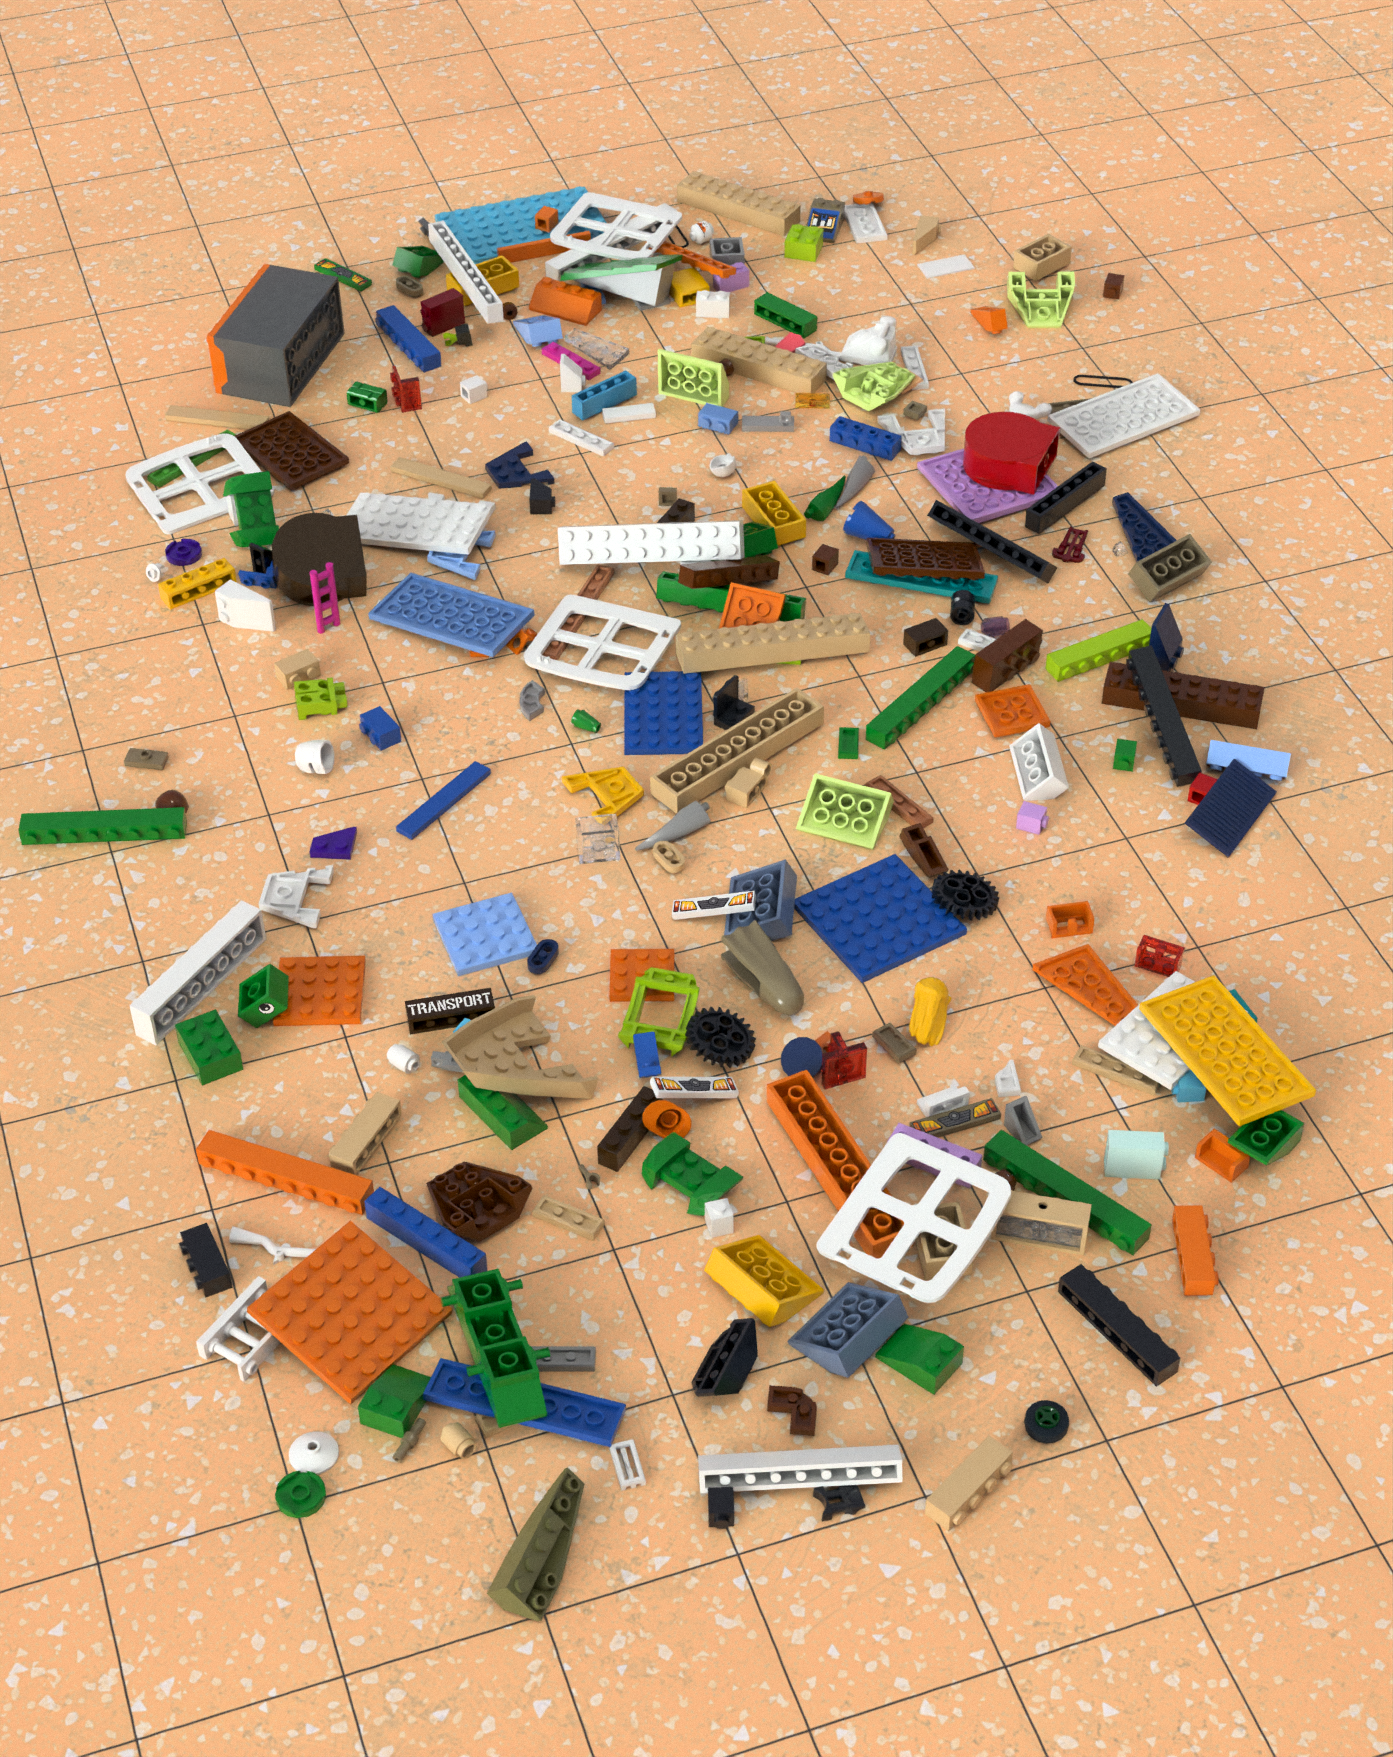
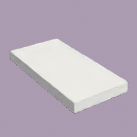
M872 202L870 204L845 205V219L856 244L887 240V233Z

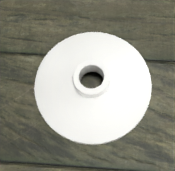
M317 1431L301 1435L292 1443L289 1449L290 1463L296 1471L301 1473L311 1471L317 1475L322 1474L335 1465L339 1456L336 1440L327 1433Z

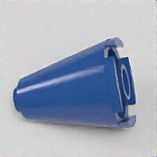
M859 501L854 506L853 510L855 511L852 515H848L843 527V531L847 535L867 540V537L895 539L896 536L894 529L862 501Z

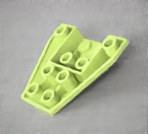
M884 362L843 368L834 372L833 378L844 399L867 411H871L895 399L915 378V374L909 372L908 369L897 366L894 362Z

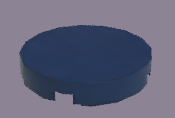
M798 1037L791 1040L784 1047L781 1054V1065L783 1071L788 1076L808 1070L812 1078L821 1073L825 1065V1054L815 1040L808 1037Z

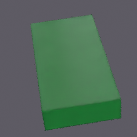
M839 727L838 759H858L859 728Z

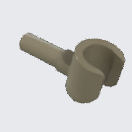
M583 1164L579 1165L578 1168L586 1178L587 1189H592L591 1181L596 1182L600 1186V1176L596 1173H589Z

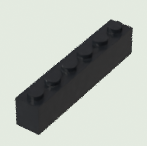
M1093 461L1026 509L1025 527L1038 534L1042 533L1104 487L1107 468Z
M1080 1264L1060 1277L1058 1293L1156 1387L1178 1372L1180 1363L1178 1353L1166 1345L1156 1332L1147 1327L1142 1318L1136 1316L1125 1302L1120 1301L1108 1286L1103 1285L1096 1278L1092 1271L1087 1270Z

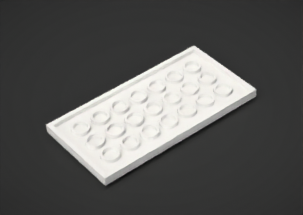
M1157 373L1050 414L1047 421L1053 426L1060 427V433L1090 459L1199 416L1200 409Z
M365 492L359 494L347 515H357L362 544L469 555L491 517L494 508L493 505L484 503Z

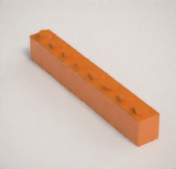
M208 1130L196 1148L198 1162L204 1167H211L226 1174L242 1177L245 1180L262 1183L267 1187L278 1188L286 1193L297 1194L309 1200L313 1199L328 1206L344 1209L350 1213L363 1215L366 1210L364 1201L374 1192L373 1180L212 1130Z

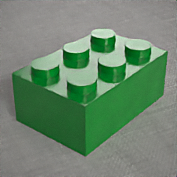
M216 1009L175 1024L178 1043L202 1086L243 1070L241 1053Z

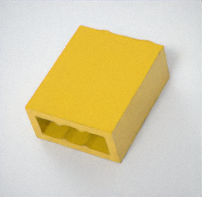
M695 267L673 272L669 294L679 308L696 304L697 291H710V286Z

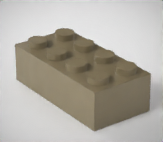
M1188 534L1136 562L1128 575L1148 601L1152 602L1204 574L1212 561L1191 534Z

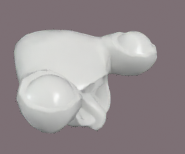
M1014 391L1009 395V412L1021 413L1034 419H1041L1048 416L1052 411V407L1048 403H1041L1036 408L1029 404H1023L1024 394L1020 391Z

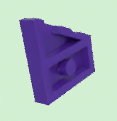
M350 827L313 837L309 851L310 858L351 860L357 836V827Z

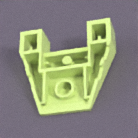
M1008 272L1007 297L1028 328H1061L1074 294V272H1058L1056 289H1026L1025 272Z

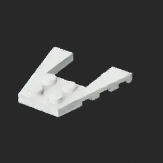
M945 408L928 410V418L933 428L902 431L895 414L877 416V422L886 431L902 436L901 446L910 455L935 454L945 451Z

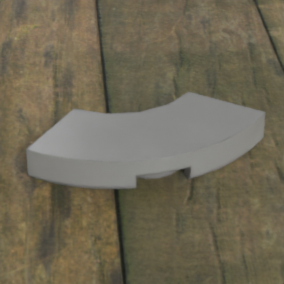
M533 680L527 683L520 693V710L529 721L544 712L540 699L545 695V689Z

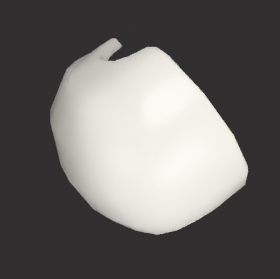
M730 453L715 456L709 465L711 472L715 476L722 478L730 476L736 469L735 456L732 457Z

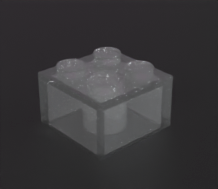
M616 814L575 818L579 864L620 860L619 827Z

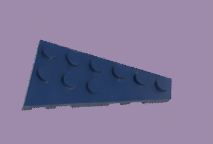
M1128 492L1113 497L1112 504L1136 562L1177 541Z

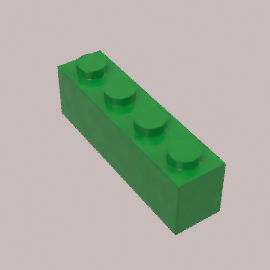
M768 292L754 300L755 315L789 332L801 335L805 339L817 331L818 316Z

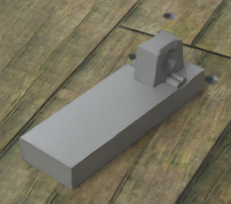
M780 411V416H742V431L794 432V416H791V411Z

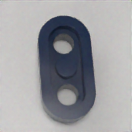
M552 939L540 941L527 959L528 970L533 974L546 972L559 954L558 943Z

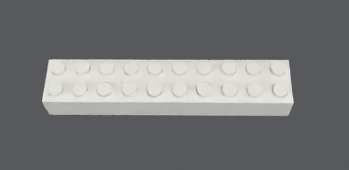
M743 520L562 526L558 528L560 565L729 560L745 557Z

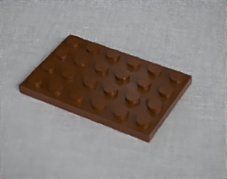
M290 411L234 436L252 460L266 471H269L273 477L291 491L349 463V457Z
M868 537L866 540L872 571L879 576L894 574L898 577L913 575L917 578L931 576L936 579L950 577L951 579L968 578L970 580L984 579L985 570L976 543Z

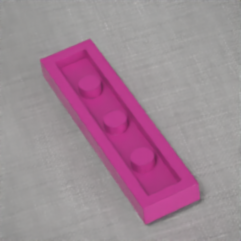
M555 342L542 348V355L560 364L561 354L567 355L582 368V375H585L587 380L601 374L600 367Z

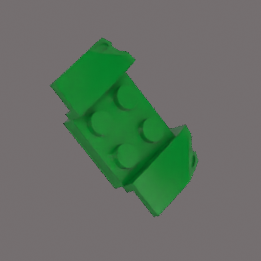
M269 471L243 474L231 477L225 482L223 497L234 495L239 530L229 534L238 547H250V543L260 546L271 545L275 534L279 530V525H276Z
M672 1132L655 1145L643 1161L642 1176L651 1190L655 1188L659 1179H662L690 1198L688 1214L704 1216L705 1203L721 1199L743 1180V1176L727 1166L719 1169L691 1151V1143Z

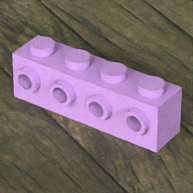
M898 1123L890 1136L891 1138L894 1134L902 1133L978 1167H981L982 1164L981 1154ZM914 1159L906 1162V1164L916 1169L924 1170L935 1176H938L941 1172ZM957 1179L955 1181V1184L962 1185L967 1188H970L972 1186L971 1184L960 1179Z

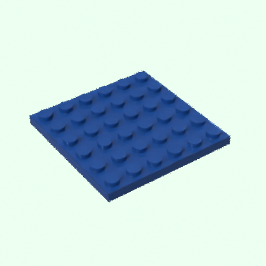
M896 854L796 898L794 909L861 983L967 934V928L957 917H953L952 912L946 913V908L940 909V904L934 903L935 899L932 898L931 890Z

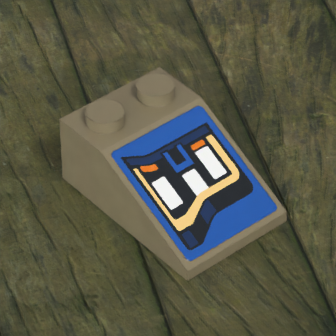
M814 198L806 226L823 228V242L835 243L845 218V202Z

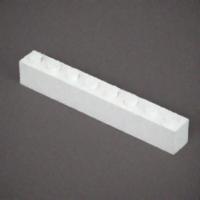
M899 1445L698 1455L700 1493H708V1487H733L734 1492L902 1482V1457Z

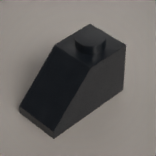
M531 478L530 514H552V507L556 506L555 496H552V489L535 478Z
M250 543L253 572L266 574V569L270 567L272 562V550L255 543Z

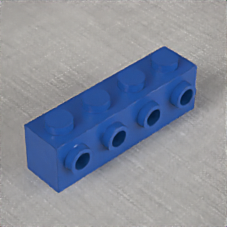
M839 416L830 426L829 441L892 461L901 451L902 436Z

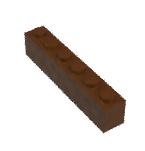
M765 555L742 559L681 564L678 583L691 589L730 585L731 582L741 584L778 579L780 561Z

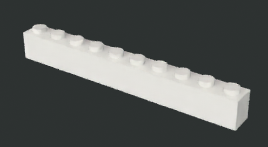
M666 203L657 206L660 208L677 211L675 208L669 206ZM637 216L629 220L624 227L655 233L663 222ZM603 234L587 242L596 243ZM616 236L608 247L627 250L643 242V240ZM571 249L545 262L546 276L560 281L561 275L566 271H571V269L578 268L579 266H585L588 263H601L609 258Z
M439 221L428 224L429 241L487 323H496L503 320L502 301L446 223Z

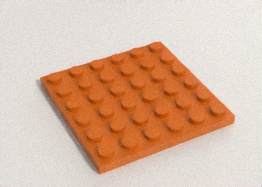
M351 1220L247 1307L248 1314L350 1405L393 1364L395 1365L448 1318L453 1310L450 1306L443 1307L439 1296Z

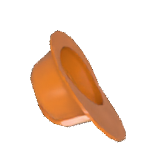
M667 1100L652 1102L645 1108L642 1116L644 1126L662 1138L667 1137L672 1132L684 1138L691 1129L692 1121L689 1114L681 1107Z

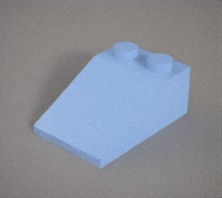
M541 315L513 321V325L527 344H531L532 347L541 346L542 342L547 341L548 344L552 342L557 343V339L563 338L560 318Z

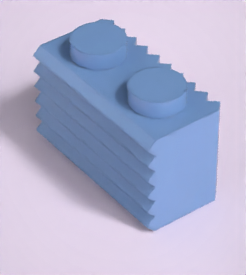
M706 403L698 413V426L711 429L712 431L715 430V432L718 431L729 435L738 424V411Z

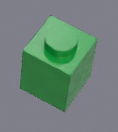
M1117 739L1113 769L1133 772L1137 741Z

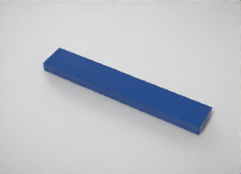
M477 761L473 762L398 824L396 831L411 840L414 839L491 774L490 768Z

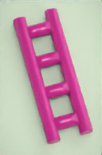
M331 562L326 563V570L317 574L316 570L310 571L316 625L319 634L324 633V626L332 622L334 626L340 625L334 568ZM327 578L328 585L319 589V582ZM329 593L330 600L321 604V596ZM331 608L332 614L323 618V611Z

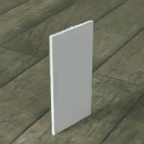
M965 254L917 264L927 279L975 269Z

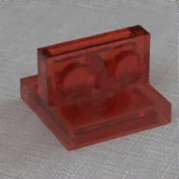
M839 1031L831 1033L830 1043H828L829 1052L822 1054L821 1084L824 1089L866 1078L867 1047L865 1043L862 1042L847 1047Z

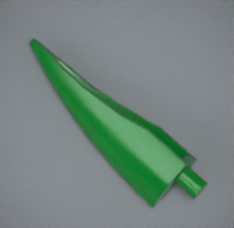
M844 475L827 490L818 493L809 503L804 516L813 520L824 521L832 512L841 496L846 476Z

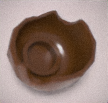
M168 790L162 793L155 802L156 808L184 807L185 813H187L189 808L186 798L177 790Z

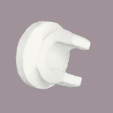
M160 563L149 564L146 567V575L149 580L157 582L164 577L161 569L165 568V566Z

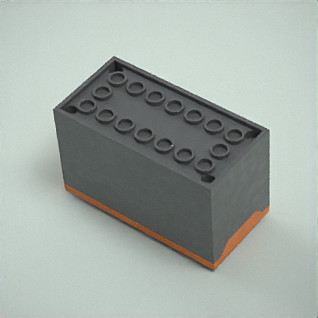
M264 264L241 294L237 296L233 304L229 306V309L222 315L210 333L207 334L206 340L209 345L214 377L213 385L215 386L216 393L291 407L345 334L338 277Z

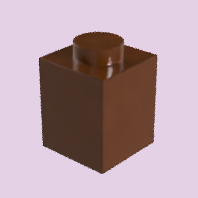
M1108 273L1104 283L1103 297L1119 300L1123 291L1125 275Z
M822 544L812 556V570L829 575L838 565L839 549Z

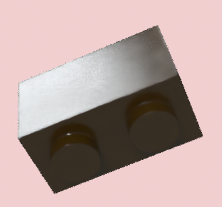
M937 618L904 629L903 645L915 657L947 645L948 629Z

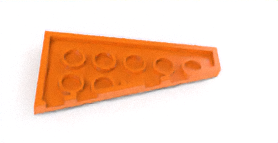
M1089 944L1033 964L1032 970L1114 1026L1138 1006Z

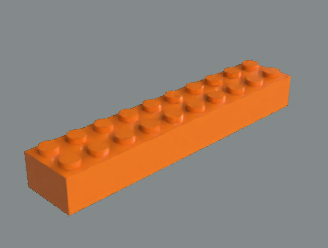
M808 1070L767 1084L768 1105L839 1212L870 1168V1162ZM885 1187L882 1192L892 1196L887 1187ZM871 1207L854 1236L866 1254L879 1259L884 1255L902 1229L904 1222Z

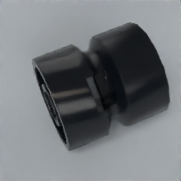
M967 590L956 591L951 596L950 618L958 625L970 624L974 620L975 597Z

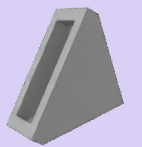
M1027 1096L1006 1104L1004 1126L1014 1138L1025 1145L1042 1138Z

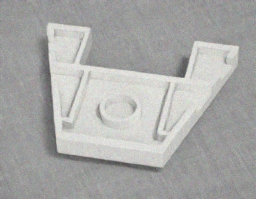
M333 865L325 866L326 869L322 870L308 868L306 872L295 873L294 870L268 874L259 900V909L311 928H317L321 916L320 909L301 908L308 883H331L334 873Z

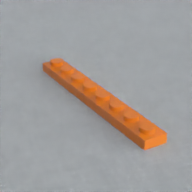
M666 241L655 251V253H661L662 255H683L681 263H688L691 267H698L702 271L719 275L720 278H729L730 275L736 274V268Z

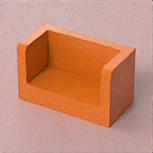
M1214 1128L1198 1142L1195 1158L1232 1183L1248 1168L1250 1156L1228 1143L1229 1138Z

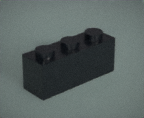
M204 1223L180 1232L182 1242L178 1243L183 1256H188L186 1263L189 1272H195L196 1276L193 1279L197 1290L202 1289L206 1298L233 1288L230 1273L208 1224Z

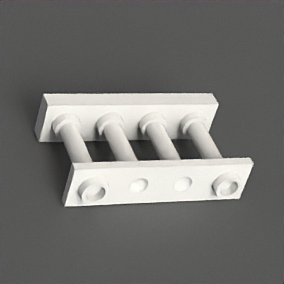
M260 1276L246 1288L196 1341L199 1356L205 1360L217 1352L237 1364L240 1380L243 1382L250 1375L255 1374L259 1365L281 1343L270 1332L260 1341L238 1328L247 1319L264 1328L247 1313V1307L268 1290L266 1280ZM233 1336L253 1349L246 1357H243L222 1343L228 1337Z

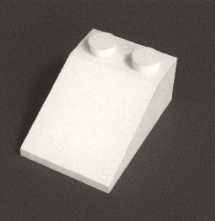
M231 579L215 590L218 616L223 623L236 628L272 632L276 630L272 600Z

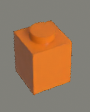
M543 206L535 214V229L550 232L559 224L558 209Z

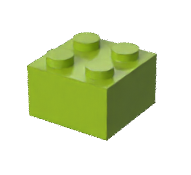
M792 224L785 239L784 258L816 262L823 247L824 229L816 226L809 227L801 224Z

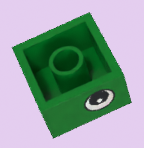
M268 964L239 984L238 1017L258 1028L278 1014L283 1013L288 1008L289 976L272 964Z

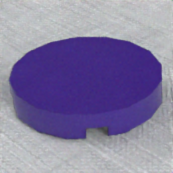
M184 538L180 542L173 541L165 549L166 559L169 563L176 566L191 565L201 558L202 549L200 544L193 539Z

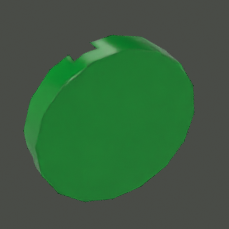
M294 1471L284 1476L278 1483L275 1493L276 1504L280 1511L288 1517H309L316 1513L325 1502V1484L321 1477L314 1472L307 1471V1473H301L300 1471Z

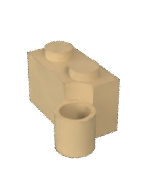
M755 758L751 763L750 769L745 767L739 768L736 775L731 780H728L725 785L726 800L748 808L768 785V775L771 772L772 764L760 758Z

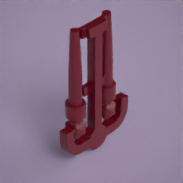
M1070 527L1059 548H1053L1052 556L1066 563L1082 562L1085 554H1081L1088 530L1084 531ZM1071 532H1074V538L1070 543L1068 542V540L1070 538ZM1079 535H1083L1079 544H1076ZM1067 546H1069L1067 553L1064 554Z

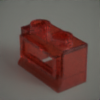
M1143 935L1137 948L1135 967L1170 977L1175 971H1180L1185 947ZM1147 947L1156 949L1155 953L1148 951ZM1165 952L1176 955L1175 959L1164 956Z

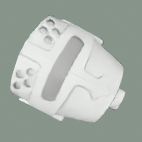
M316 739L300 743L295 752L297 766L300 770L307 773L327 774L331 772L334 765V750L329 740Z

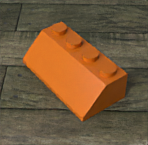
M543 277L535 286L529 310L587 326L602 310V298L600 292Z

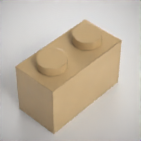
M309 649L274 663L276 678L287 690L294 687V682L307 681L321 675L319 660Z

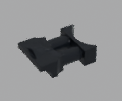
M858 1485L838 1486V1489L825 1491L823 1486L814 1488L813 1497L820 1500L825 1508L821 1521L832 1520L834 1513L844 1512L845 1514L854 1515L859 1510L865 1508ZM840 1499V1502L829 1503L831 1500Z

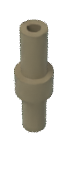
M418 1418L410 1431L405 1432L401 1438V1445L393 1455V1459L396 1462L400 1463L409 1449H413L417 1443L418 1435L426 1424L422 1418Z

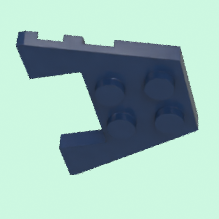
M527 441L485 464V470L499 489L522 487L521 484L531 483V478H535L540 482H548V485L554 484V477L548 469L530 474L520 459L533 456V449Z

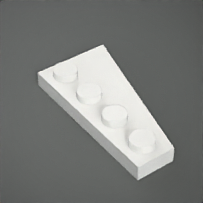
M811 345L801 346L795 350L796 354L826 362V376L833 380L834 372L843 368L853 367V364L849 362L846 364L839 362V358L835 356H826V352Z

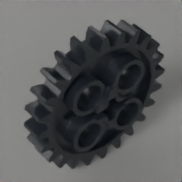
M959 869L958 873L950 870L949 874L944 871L943 875H938L937 879L934 880L931 890L932 898L935 899L934 903L940 904V909L946 908V913L952 912L953 917L961 915V919L964 920L966 916L970 921H972L973 917L980 920L981 916L987 918L988 914L993 915L999 902V892L995 891V886H990L991 881H984V876L978 878L977 873L970 875L969 871L962 873Z
M712 1006L709 1008V1011L705 1008H702L701 1013L696 1011L695 1015L691 1016L685 1036L688 1037L687 1043L692 1044L690 1050L698 1051L697 1057L703 1055L704 1062L708 1059L711 1060V1065L718 1062L721 1068L724 1063L729 1068L732 1067L733 1063L737 1067L741 1062L745 1063L747 1058L751 1057L756 1046L754 1044L756 1038L753 1037L754 1031L749 1030L751 1025L743 1023L745 1018L738 1019V1013L731 1015L729 1009L726 1012H722L721 1007L715 1011Z

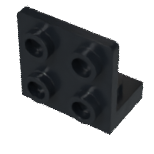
M737 675L727 680L724 686L713 695L714 725L724 730L731 728L755 712V706L738 699L739 677Z

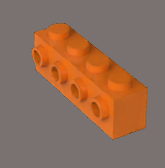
M1202 1205L1174 1206L1172 1225L1184 1296L1213 1295L1214 1287L1218 1286L1219 1276L1218 1271H1214L1213 1268L1215 1266V1253L1210 1251L1212 1236L1211 1233H1207L1209 1226L1208 1215H1204Z

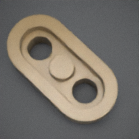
M659 841L654 844L653 856L667 871L678 873L685 868L684 856L670 842Z

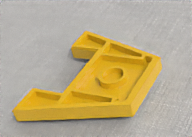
M624 766L562 776V783L572 794L590 787L606 805L592 812V818L602 829L644 796V789Z

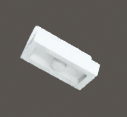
M953 1086L917 1099V1105L925 1117H929L968 1105L970 1092L966 1086L961 1088Z

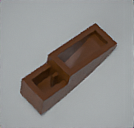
M921 823L902 829L899 836L915 863L929 878L943 874L944 871L948 872L949 869L931 836H927Z

